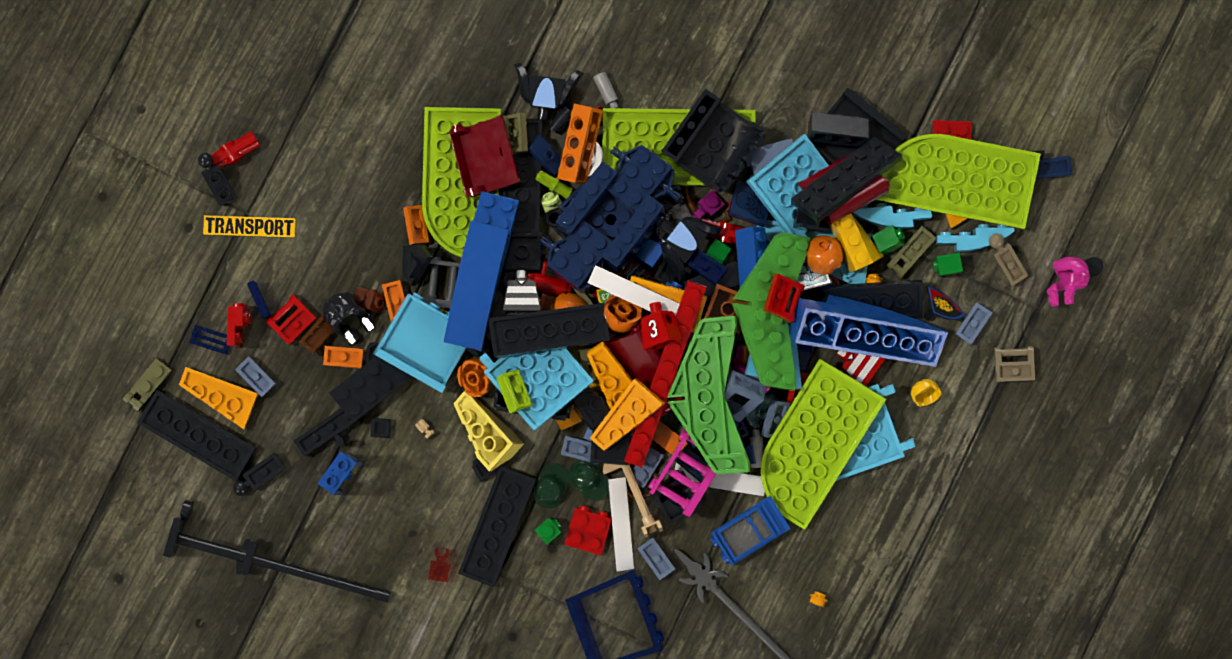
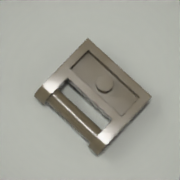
M1033 346L1019 349L994 348L996 382L1035 380ZM1027 356V361L1002 362L1001 357Z

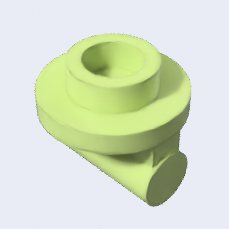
M553 192L544 194L541 199L545 213L559 208L562 204L559 195Z

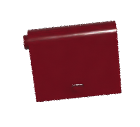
M503 115L469 127H463V124L452 126L449 135L466 198L480 196L481 191L489 193L520 182Z
M849 155L800 181L798 186L803 190ZM880 176L825 217L824 220L831 225L889 192V181L887 178Z
M637 323L631 328L632 330L629 335L608 342L605 345L631 379L637 378L649 389L662 350H643L641 323Z

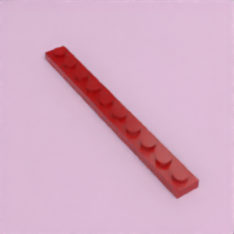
M690 280L686 283L675 314L683 340L663 348L649 388L664 403H666L707 288ZM664 405L635 427L624 462L643 467Z

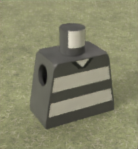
M515 271V280L507 282L502 315L539 312L540 303L535 281L527 280L526 271Z

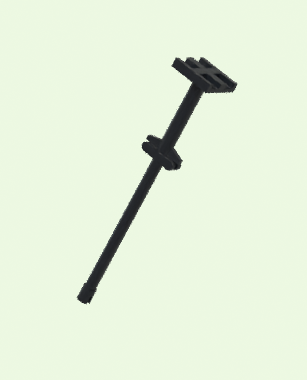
M180 517L173 519L163 556L174 557L179 544L236 560V574L239 575L241 573L242 575H248L252 564L388 603L391 593L389 591L379 588L375 589L255 555L257 542H250L251 539L248 538L240 549L183 534L182 531L186 519Z

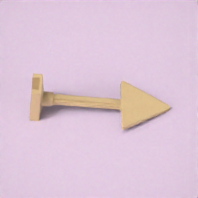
M604 464L603 474L610 473L619 468L623 469L643 516L644 526L641 529L645 539L649 537L647 531L653 533L657 531L656 528L658 527L659 532H662L663 528L660 521H655L653 515H650L630 466Z

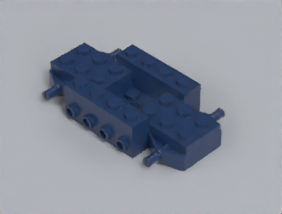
M643 145L625 153L614 146L610 153L619 159L618 172L602 161L555 221L558 230L568 237L555 243L545 236L540 240V243L549 250L548 270L581 294L595 287L588 283L595 265L604 269L606 264L618 274L621 270L625 271L630 265L629 260L633 255L636 256L641 251V244L644 240L648 241L651 238L655 226L659 225L666 217L664 216V206L658 202L659 199L669 195L678 202L679 198L682 197L672 187L675 175L672 166ZM607 217H616V223L613 225L607 224Z

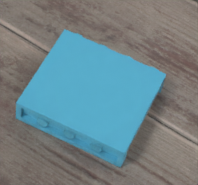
M413 293V295L407 294L373 354L442 393L448 378L466 348L444 343L449 312L445 315L439 311L441 307L432 302L429 305L424 303V298L416 293Z

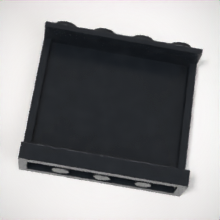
M849 88L843 92L842 96L827 113L869 119L868 141L873 137H877L894 150L907 136V134ZM812 142L828 165L858 149L856 147Z

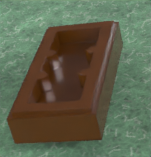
M323 315L298 342L312 355L333 333L330 325L323 319Z

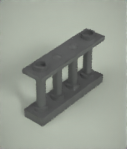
M433 257L429 265H432L429 291L423 302L428 305L432 302L441 308L450 310L460 263L445 262L440 257ZM439 266L450 268L448 294L445 300L437 299L438 296H436Z

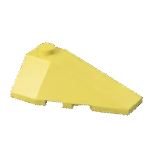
M464 391L454 402L460 420L468 431V438L475 447V454L488 471L494 470L511 459L524 445L518 436L476 397L469 396Z

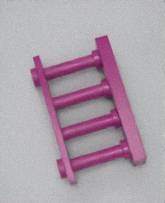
M684 428L679 436L681 439L680 443L657 479L653 478L648 488L651 489L649 491L651 495L657 490L681 505V508L684 509L682 514L690 517L716 473L712 471L710 466L703 465L681 451L686 440L695 445ZM675 458H679L700 471L701 475L704 476L702 481L695 483L671 468L670 466ZM665 474L670 475L692 489L691 491L694 494L691 499H684L660 484Z

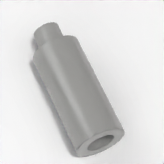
M606 72L594 76L593 79L605 104L610 105V108H618L616 102L618 97Z
M752 430V437H749L750 445L753 444L756 464H751V468H761L764 441L763 437H760V430Z

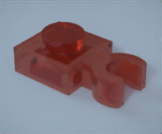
M436 547L435 556L437 561L431 560L428 580L448 582L451 563L445 562V559L450 554L449 549H446V554L441 556L439 554V547Z

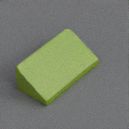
M519 369L503 373L497 377V382L509 413L532 406Z

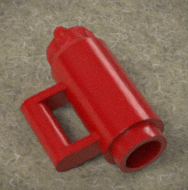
M543 261L541 273H527V280L535 281L537 293L555 297L563 293H570L571 286L561 278L544 275L545 269H548L547 261Z

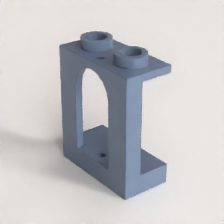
M732 370L728 374L725 398L733 419L740 422L764 400L765 386L757 380ZM737 393L750 400L742 406L729 400V398Z

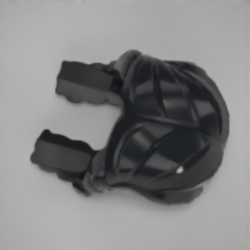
M349 292L334 294L323 306V319L330 325L333 332L344 336L351 344L356 343L359 338L347 324H341L344 318L357 315L366 332L375 329L370 317V311L361 308L356 303L354 296Z

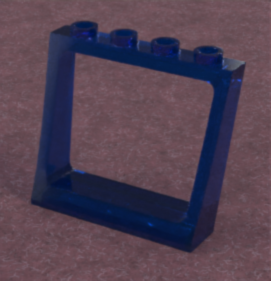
M635 569L565 599L587 659H602L585 613L582 598L626 579L632 585L653 646L614 659H636L664 649L662 645L664 641L661 630L657 631L655 626L657 617L654 612H650L648 605H651L648 594L643 593L641 587L644 586V582L641 576H637Z

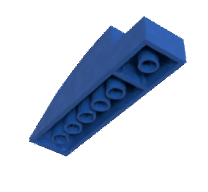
M481 191L474 221L470 222L462 254L444 343L482 351L489 324L488 318H490L519 209V200Z
M833 295L828 296L826 303L799 298L794 315L796 319L794 323H791L789 329L790 337L794 343L934 367L937 366L948 334L946 330L909 316Z

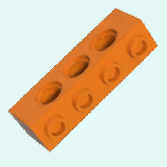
M574 104L557 179L583 185L587 182L603 110Z

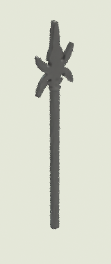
M674 549L677 557L687 567L688 573L691 576H695V580L680 578L679 581L687 585L697 584V595L701 603L704 602L702 586H705V590H711L780 659H791L716 585V579L712 580V576L727 578L728 575L721 571L709 572L710 561L706 553H703L705 570H702L699 563L693 562L681 551Z

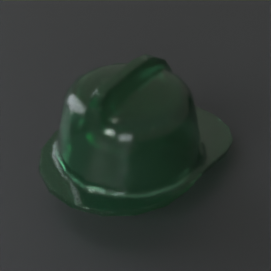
M579 460L571 465L568 472L569 482L582 495L590 500H600L608 494L609 478L595 464Z
M548 464L539 474L533 495L537 504L543 508H554L564 498L570 477L567 469L561 464Z

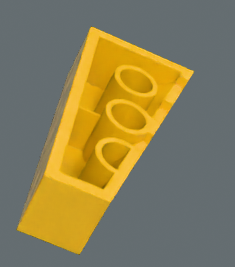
M852 213L829 225L834 238L843 249V258L849 272L856 271L884 257Z

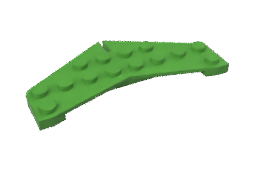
M785 232L778 233L773 237L732 299L747 302L748 305L732 303L760 383L767 387L793 391L796 388V375L788 322L763 311L774 274H781L797 282L807 255L810 238ZM793 289L791 290V293H790V297H789L787 306H788L789 301H790V298H791V296H792Z
M736 315L704 318L699 322L667 398L685 396V400L667 402L712 471L716 474L750 472V461L725 398V389L737 330Z

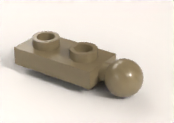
M998 233L992 234L989 237V245L997 249L992 255L1009 284L1013 286L1026 278L1028 274L1011 245L1007 243L1003 246V236Z

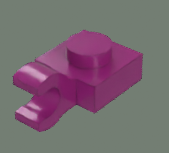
M711 190L697 203L700 208L691 217L701 219L705 214L711 217L725 203Z

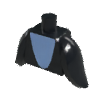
M521 63L514 64L521 97L532 108H538L537 119L546 121L549 119L550 110L558 111V108L564 107L569 103L579 79L584 74L577 70L571 74L567 81L566 79L528 76L525 67Z
M691 216L676 219L673 224L666 218L659 223L658 227L665 232L660 240L662 243V255L676 275L679 283L686 279L683 264L688 261L707 235L720 234L722 227L711 225Z

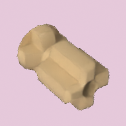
M424 419L415 424L421 433H426V439L435 433L433 430H429L430 426Z

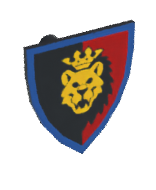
M927 286L931 309L924 315L927 321H930L935 315L947 320H957L965 315L960 307L949 297Z

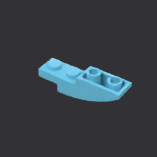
M887 203L876 204V207L868 208V205H865L852 213L853 216L869 224L884 228L893 225L898 229H912L914 227L913 221L930 220L932 218L931 210L914 208L915 211L907 212V209L895 210L896 213H893L892 206H887Z
M980 224L978 228L973 229V235H971V232H959V235H952V232H940V235L936 236L935 245H954V253L974 251L990 246L989 237L992 234L998 233L1003 238H1006L1014 232V228L1001 224L997 225V228H990L989 224Z

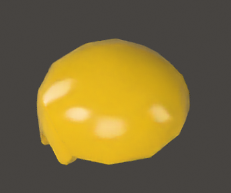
M924 379L918 381L912 387L910 394L917 406L921 407L934 403L942 393L935 381Z

